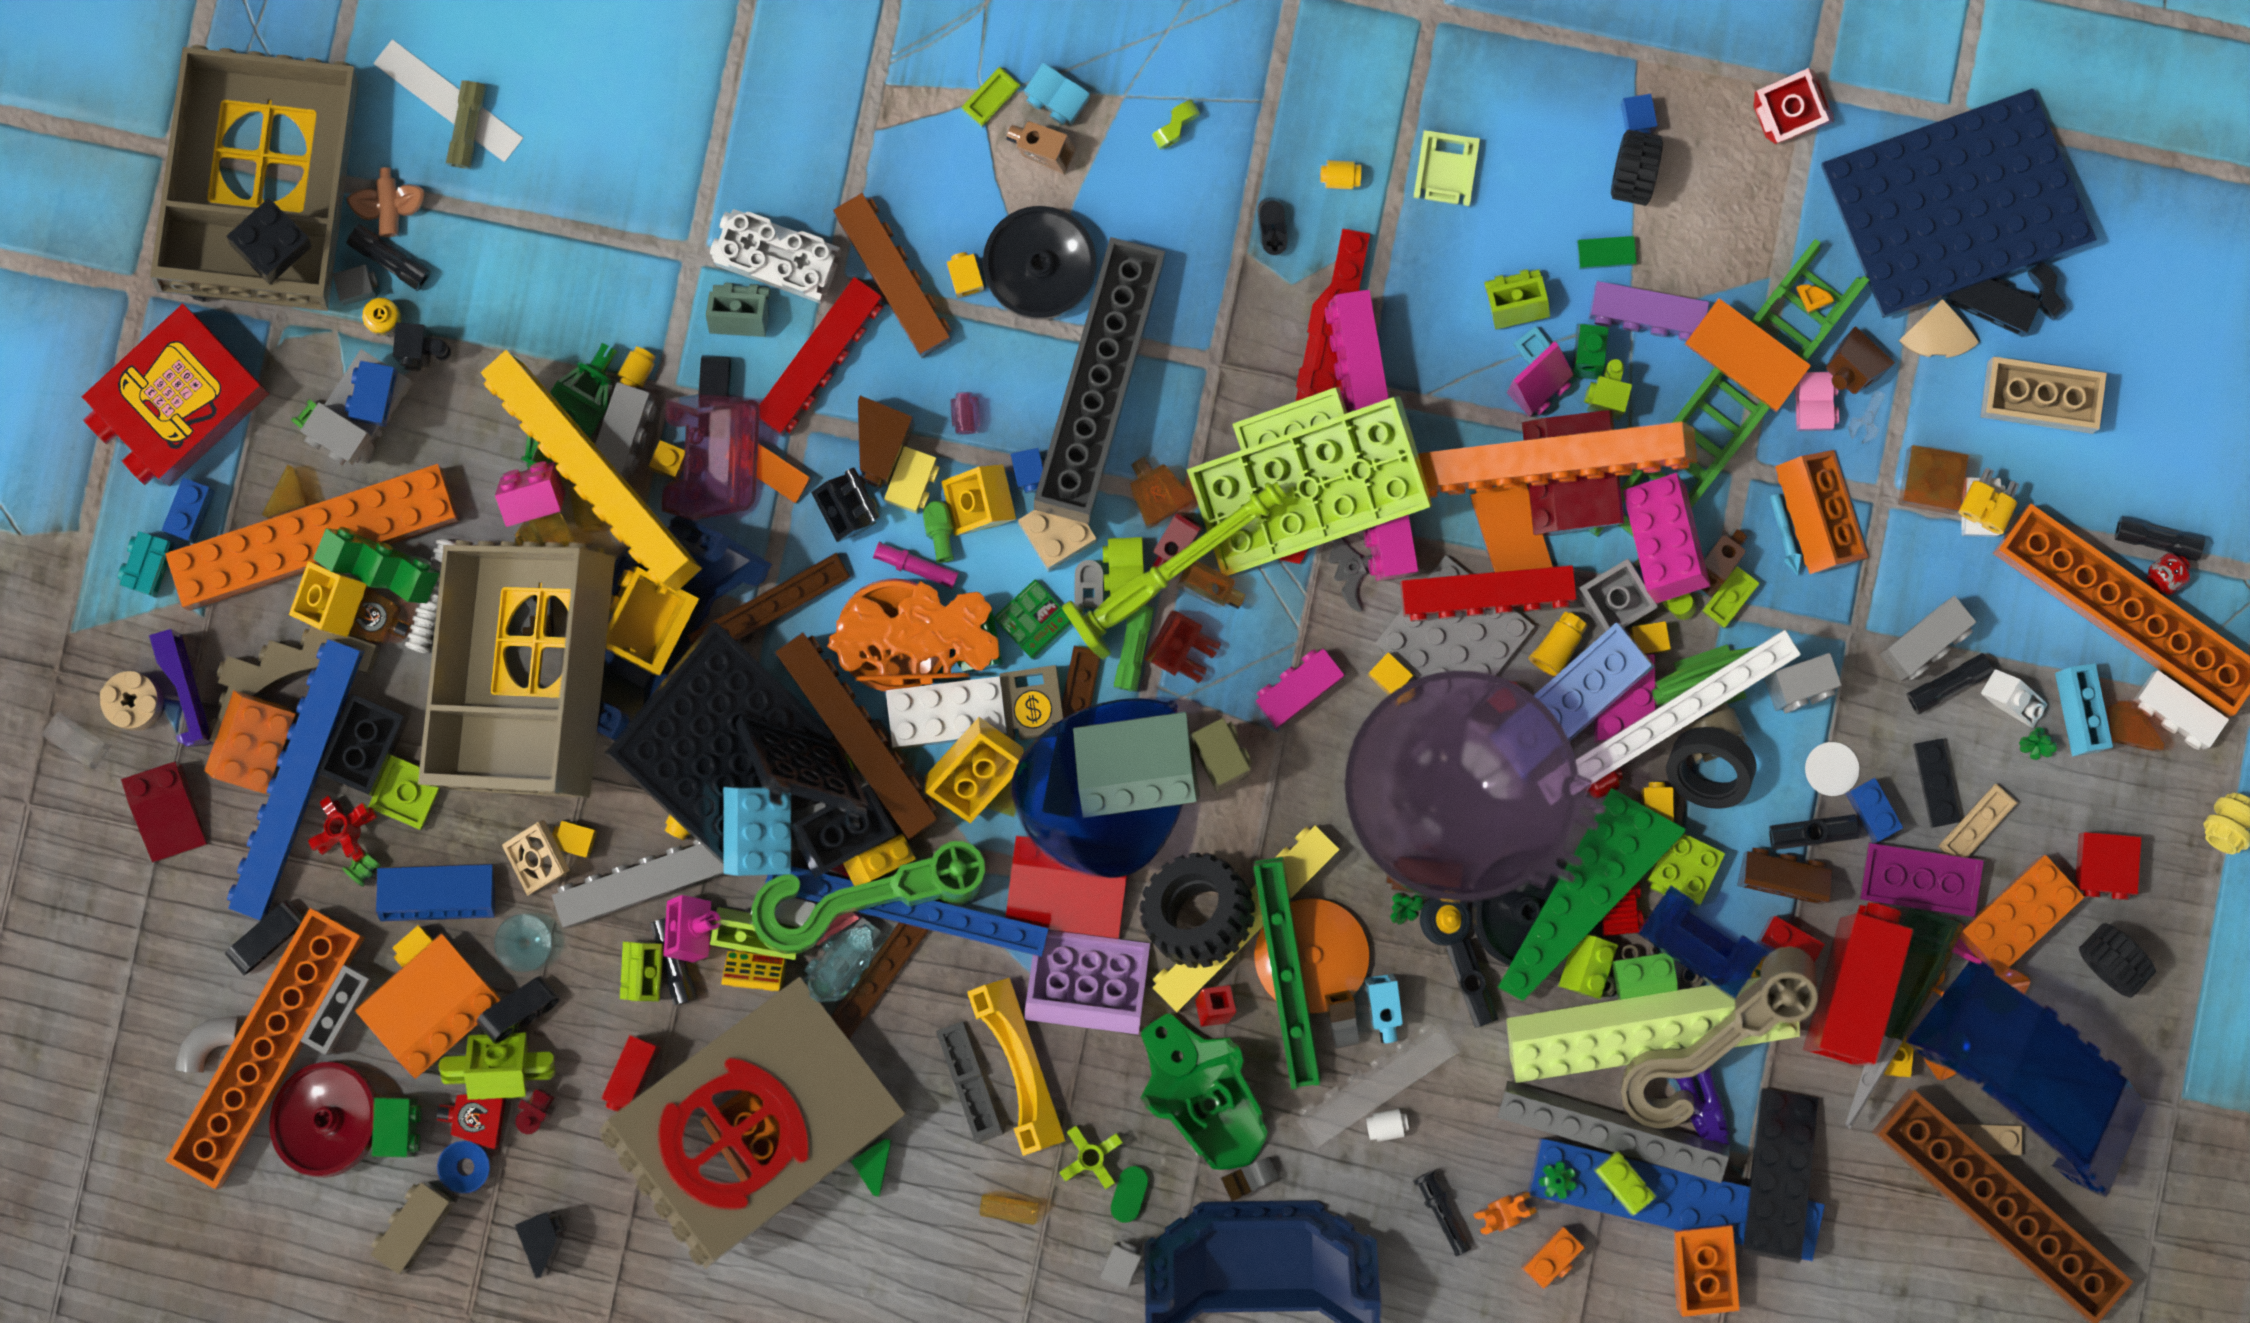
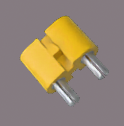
M1985 468L1980 480L1972 482L1958 512L1962 517L1973 523H1981V527L1993 533L2003 534L2017 506V501L2013 498L2020 485L2015 481H2011L2005 494L2002 492L1998 494L1994 491V488L1989 486L1994 471L1990 470V468Z

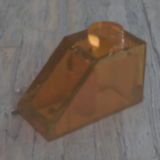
M2118 701L2117 705L2108 706L2107 720L2112 742L2154 752L2164 749V743L2144 712L2134 709L2135 704Z

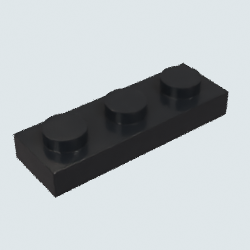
M1943 738L1913 744L1931 828L1961 822Z

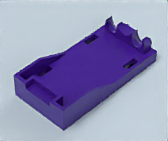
M168 629L149 635L157 664L177 689L189 732L176 735L177 741L186 747L205 746L213 743L210 741L211 735L208 734V722L182 634Z

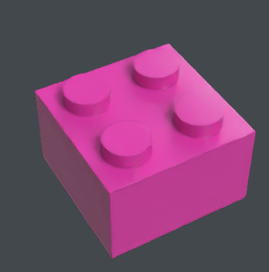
M538 462L530 466L528 470L519 472L518 469L504 473L503 477L500 478L495 498L506 527L561 511L566 493L555 462L549 464Z

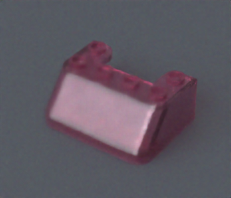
M703 394L666 399L665 417L667 422L675 427L686 426L684 479L672 481L666 485L662 493L661 511L694 521L746 511L753 505L756 497L760 416L759 405L756 401L743 397Z

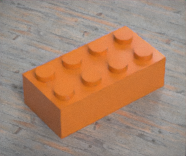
M2045 854L2033 861L1981 909L1975 917L1967 922L1956 935L1982 961L1992 975L1997 976L2004 973L2072 910L2084 896Z

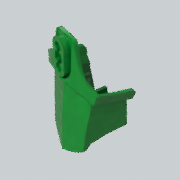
M1172 1014L1161 1016L1146 1026L1141 1032L1152 1074L1140 1097L1145 1107L1157 1118L1170 1119L1196 1153L1212 1169L1228 1170L1249 1165L1261 1150L1268 1131L1263 1122V1113L1240 1073L1243 1057L1239 1046L1230 1038L1204 1040L1185 1027ZM1159 1027L1167 1030V1035L1164 1039L1156 1035V1030ZM1175 1050L1183 1054V1059L1180 1062H1175L1172 1059V1054Z

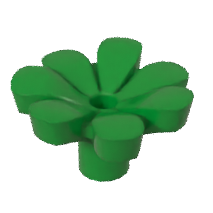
M2040 727L2030 732L2029 737H2022L2019 742L2020 751L2022 753L2031 752L2030 758L2033 760H2038L2040 754L2046 758L2051 757L2052 752L2057 751L2056 742H2051V737L2045 735V729Z
M1396 893L1392 897L1394 904L1391 907L1393 913L1390 915L1393 923L1397 922L1398 925L1403 924L1406 918L1414 921L1418 917L1415 911L1421 910L1424 905L1422 903L1423 899L1419 895H1414L1412 898L1409 896L1404 898L1401 893Z
M1557 1161L1555 1168H1552L1549 1164L1545 1165L1542 1170L1546 1177L1538 1179L1540 1186H1547L1544 1194L1549 1198L1557 1193L1558 1198L1562 1200L1567 1197V1189L1570 1191L1576 1189V1183L1571 1181L1576 1172L1573 1168L1564 1170L1565 1163L1562 1161ZM1557 1178L1561 1179L1560 1183H1556Z

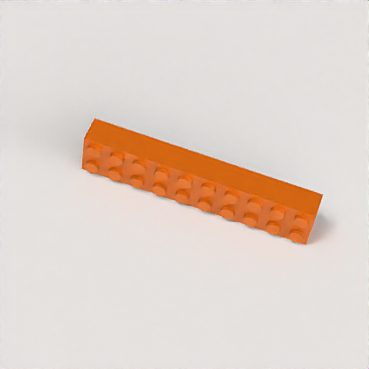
M1683 422L1418 453L1430 498L1438 497V492L1448 493V495L1465 494V489H1476V492L1493 491V486H1503L1504 489L1520 488V483L1522 482L1531 483L1532 486L1549 484L1548 479L1559 480V482L1577 481L1576 476L1587 477V479L1604 478V473L1608 472L1615 473V476L1632 475V470L1634 469L1643 470L1644 473L1661 471V466L1672 467V469L1689 468V463L1697 462L1694 427Z
M435 464L165 553L181 605L184 609L190 611L302 574L308 561L320 564L313 557L326 528L339 529V527H346L359 536L390 545L460 521L443 469L439 464Z
M2030 503L2022 510L1992 553L2225 717L2234 716L2249 696V655Z
M310 908L166 1158V1162L214 1189H222L305 1044L300 1040L343 965H350L365 939L364 936L316 909Z

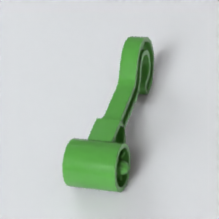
M951 841L942 845L934 853L933 858L901 865L894 876L840 889L824 896L814 907L807 921L797 929L784 928L777 923L775 918V911L780 903L795 898L800 891V882L795 875H781L768 881L757 892L752 905L753 928L759 940L769 949L782 954H800L813 948L825 935L832 922L843 914L896 901H901L908 907L938 899L950 905H963L972 901L980 893L985 874L984 859L980 851L972 844L963 841Z

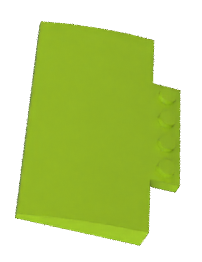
M1339 387L1318 393L1233 423L1232 425L1241 451L1187 469L1207 532L1250 501L1252 493L1258 495L1265 490L1267 482L1274 484L1277 481L1287 495L1282 498V505L1275 504L1268 509L1269 514L1267 516L1261 514L1213 548L1222 577L1432 507L1417 448L1400 396L1347 413Z

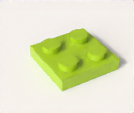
M391 755L368 808L372 807L377 812L422 831L440 788L419 785L420 767Z

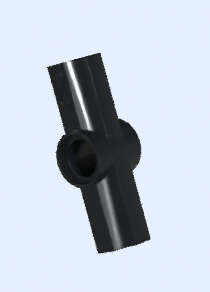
M1855 814L1769 826L1772 850L1859 839V829ZM1809 825H1816L1820 829L1819 839L1812 840L1808 837L1807 828Z
M1466 939L1445 947L1474 1027L1477 1028L1499 1020L1470 940ZM1469 975L1477 977L1480 983L1479 988L1474 992L1467 990L1464 985V981Z

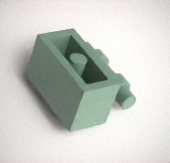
M727 282L724 285H713V292L709 291L706 309L709 334L766 337L769 317L767 299H770V288L759 287V284H750L749 287L734 286V283Z

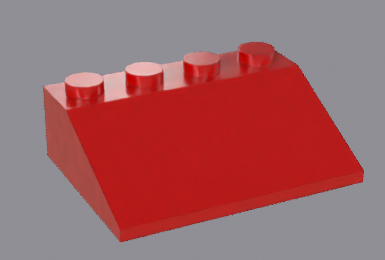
M1016 836L1006 918L1054 931L1119 939L1130 850Z

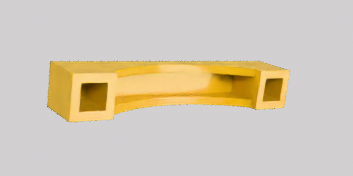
M1010 977L968 991L967 993L976 1019L981 1018L994 1033L1005 1052L1014 1076L1019 1106L1018 1127L1014 1128L1022 1155L1024 1156L1065 1142Z

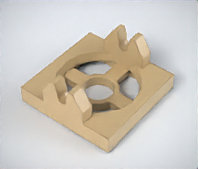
M545 820L535 823L502 844L527 896L565 877L566 873L570 871ZM533 837L539 838L544 847L541 849L533 847L530 839ZM522 846H523V848H524V850H525L524 853H523V860H522V853H521V848H522ZM530 851H533L538 857L537 866L532 865L529 860ZM547 855L552 860V867L548 875L543 867L544 857ZM527 868L535 870L538 878L529 873Z

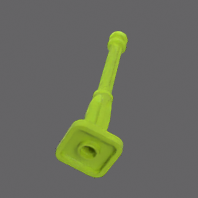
M1277 481L1274 484L1267 482L1265 484L1266 489L1258 495L1252 493L1250 495L1251 500L1158 568L1153 566L1150 571L1121 587L1093 612L1089 610L1085 613L1071 600L1062 605V609L1086 645L1102 660L1110 656L1111 651L1102 638L1107 633L1106 629L1135 613L1163 588H1167L1168 582L1253 519L1261 514L1267 516L1269 514L1268 509L1275 504L1282 505V498L1287 495Z

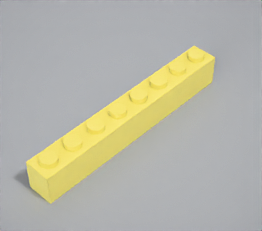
M1316 825L1311 830L1306 826L1295 837L1298 843L1291 850L1286 846L1276 856L1284 858L1290 899L1340 850ZM1257 884L1250 890L1252 893L1251 899L1255 902V911L1251 913L1255 918L1252 928L1248 927L1247 929L1250 933L1247 940L1239 943L1240 949L1263 927ZM1230 952L1226 955L1227 960L1221 963L1217 960L1213 961V966L1205 968L1201 964H1198L1197 968H1188L1185 964H1176L1169 972L1164 968L1153 979L1156 985L1152 989L1177 1013L1235 954Z

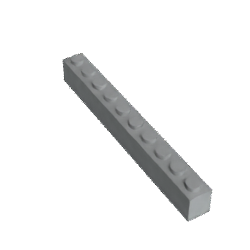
M814 800L802 803L803 809L791 811V825L826 807V804ZM791 835V851L799 848ZM695 840L693 841V847L683 850L681 845L666 850L667 856L656 859L655 855L639 860L640 865L629 868L628 864L611 869L613 874L602 878L601 874L589 876L584 879L585 884L574 887L573 883L558 887V893L553 894L552 898L562 928L567 929L724 874V865L700 842Z

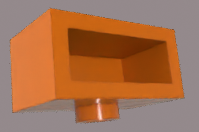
M1560 1226L1521 1268L1541 1288L1545 1289L1557 1275L1562 1278L1573 1267L1570 1262L1583 1250L1584 1246L1564 1227Z

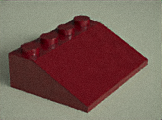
M1612 410L1522 422L1523 440L1614 430ZM1608 472L1604 473L1605 477L1600 479H1587V477L1576 476L1577 481L1559 482V480L1548 479L1549 484L1532 486L1531 483H1528L1533 535L1556 536L1624 524L1619 476Z

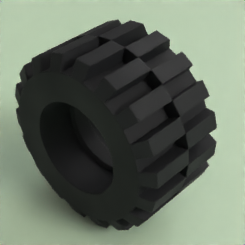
M1629 129L1624 133L1612 179V199L1643 206L1650 202L1662 156L1663 141L1661 136Z
M2102 923L2079 947L2081 957L2091 970L2108 986L2123 996L2133 998L2156 974L2155 966L2148 955L2130 937L2113 925Z

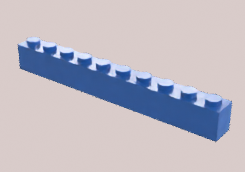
M327 639L326 643H321L316 656L317 659H320L317 669H312L307 679L306 685L310 686L307 696H302L297 706L296 712L300 713L296 724H291L287 734V739L290 740L286 751H281L277 761V766L280 767L277 777H272L267 788V793L270 794L267 804H262L257 815V820L260 821L257 831L253 830L247 842V847H250L247 858L243 857L237 869V873L240 874L237 885L233 884L228 893L227 900L231 901L228 909L257 920H262L267 916L319 776L317 769L339 722L364 650L335 639Z

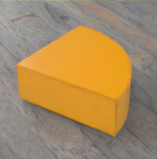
M1809 284L1796 287L1807 314L1834 303L1833 297L1826 290Z

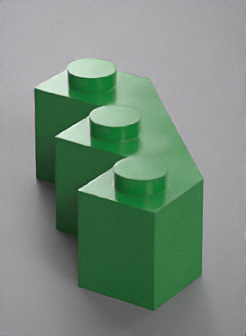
M339 527V529L326 528L313 557L315 561L331 572L352 574L369 587L390 589L407 602L427 604L440 575L438 571L430 567L431 562L421 557H412L393 549L392 546L386 543L375 542L359 536L346 527Z

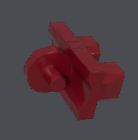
M535 1089L529 1100H521L518 1108L523 1111L516 1117L517 1129L526 1135L537 1132L541 1126V1121L548 1122L553 1115L548 1112V1109L555 1097L541 1089Z

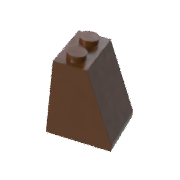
M860 395L858 398L860 471L867 484L881 489L882 485L889 487L903 447L907 446L915 427L914 419L910 415Z

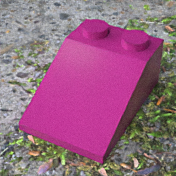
M1555 341L1512 381L1507 391V394L1529 417L1535 412L1540 416L1551 405L1548 400L1555 393L1561 396L1572 385L1569 380L1572 378L1573 373L1559 345Z

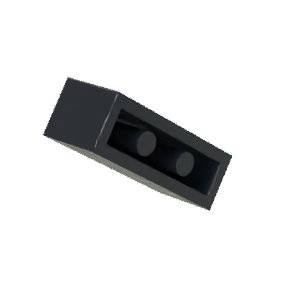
M1999 278L1990 279L1951 293L1945 301L2021 337L2028 332L2041 304L2040 301L2035 300L2036 296L2025 290H2020L2019 292L2009 288L2010 284Z

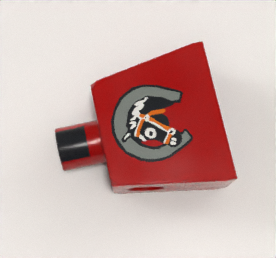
M467 1094L457 1095L455 1106L439 1104L437 1121L452 1123V1136L488 1148L499 1149L506 1098L468 1099Z

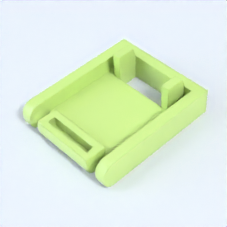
M1424 130L1413 198L1419 199L1421 189H1425L1424 200L1458 205L1459 196L1463 195L1465 196L1463 206H1469L1480 139ZM1441 141L1464 145L1463 155L1435 151L1436 143Z

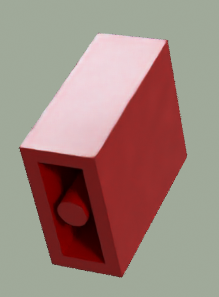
M629 1035L601 1097L602 1100L607 1101L605 1107L618 1112L640 1096L661 1047L637 1036Z

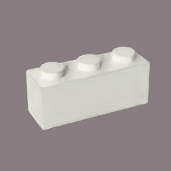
M2159 670L2149 676L2133 700L2139 704L2138 710L2149 717L2154 715L2162 720L2161 725L2174 734L2179 732L2186 737L2184 741L2197 750L2200 748L2203 750L2210 748L2229 721L2228 718Z

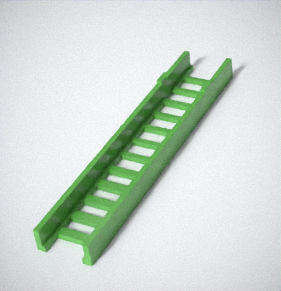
M1816 238L1751 320L1760 328L1767 319L1803 346L1797 355L1804 361L1808 360L1869 281L1865 276L1861 279L1856 277L1841 296L1809 272L1806 268L1821 250L1818 247L1821 242ZM1801 275L1816 287L1826 290L1833 297L1834 301L1837 302L1826 317H1823L1817 311L1807 314L1801 299L1789 291ZM1785 297L1821 325L1820 332L1812 342L1769 310L1777 298ZM1717 368L1711 371L1672 421V423L1683 422L1687 424L1686 422L1695 410L1700 408L1734 434L1723 450H1721L1695 430L1696 444L1713 456L1715 460L1706 471L1695 462L1689 463V468L1684 469L1698 480L1688 493L1691 508L1770 408L1762 401L1756 406L1720 379L1723 373ZM1715 385L1751 412L1740 428L1703 401ZM1635 469L1621 487L1622 504L1625 501L1623 490L1637 486L1645 475L1651 480L1665 477L1666 475L1661 471L1644 473L1643 470ZM1624 515V524H1618V526L1633 536L1630 520ZM1604 527L1588 531L1597 537ZM1638 558L1633 566L1642 572Z

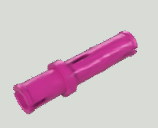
M880 541L873 556V559L895 566L896 570L900 572L903 569L947 586L950 589H953L959 574L957 571H952L911 555L909 550L903 549L901 551Z

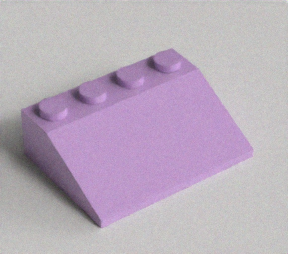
M1049 930L1043 957L1034 955L1032 957L1024 1020L1139 1034L1150 943Z

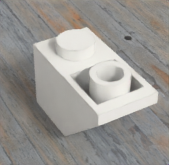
M1996 669L1981 692L1994 706L2031 728H2034L2048 705L2021 679Z

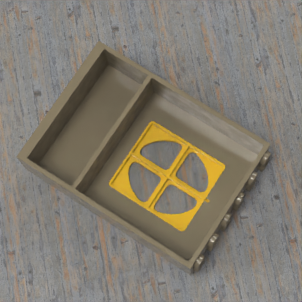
M191 45V48L183 47L150 274L157 292L328 311L359 85L354 66H350L349 63L343 61H335L333 64L322 63L321 60L316 58H305V61L293 60V57L288 55L267 57L265 54L256 51L241 54L229 48H220L219 51L208 50L207 47L202 45ZM251 112H261L263 114L258 149L245 150L228 148L222 145L225 134L238 119ZM276 115L287 116L299 127L306 142L307 151L305 155L280 154L270 151L273 119ZM230 158L256 163L253 194L250 199L239 198L227 187L220 172L219 162L221 159ZM269 164L299 166L304 169V173L297 186L288 195L274 203L309 237L312 247L269 285L230 246L226 236L264 202L263 192L266 170Z
M456 540L455 545L443 546L418 779L419 785L455 791L590 798L615 556L604 554V549L587 547L586 550V544L569 543V547L563 548V544L546 542V546L541 547L540 543L523 542V546L518 547V543L501 541L500 545L495 546L494 542L478 541V545L473 546V542ZM537 595L534 634L532 636H510L508 634V627L516 610L526 599ZM551 596H557L568 610L566 638L546 636L548 603ZM509 646L532 648L527 688H522L518 685L509 671L505 654ZM548 647L564 648L561 676L551 686L542 689L540 687L544 650Z

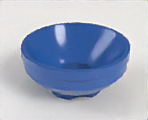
M458 1141L447 1146L440 1154L437 1172L440 1181L449 1190L462 1194L471 1193L479 1189L486 1182L490 1172V1161L487 1153L478 1144L470 1141ZM464 1158H468L474 1163V1171L468 1176L461 1175L458 1171V1163Z

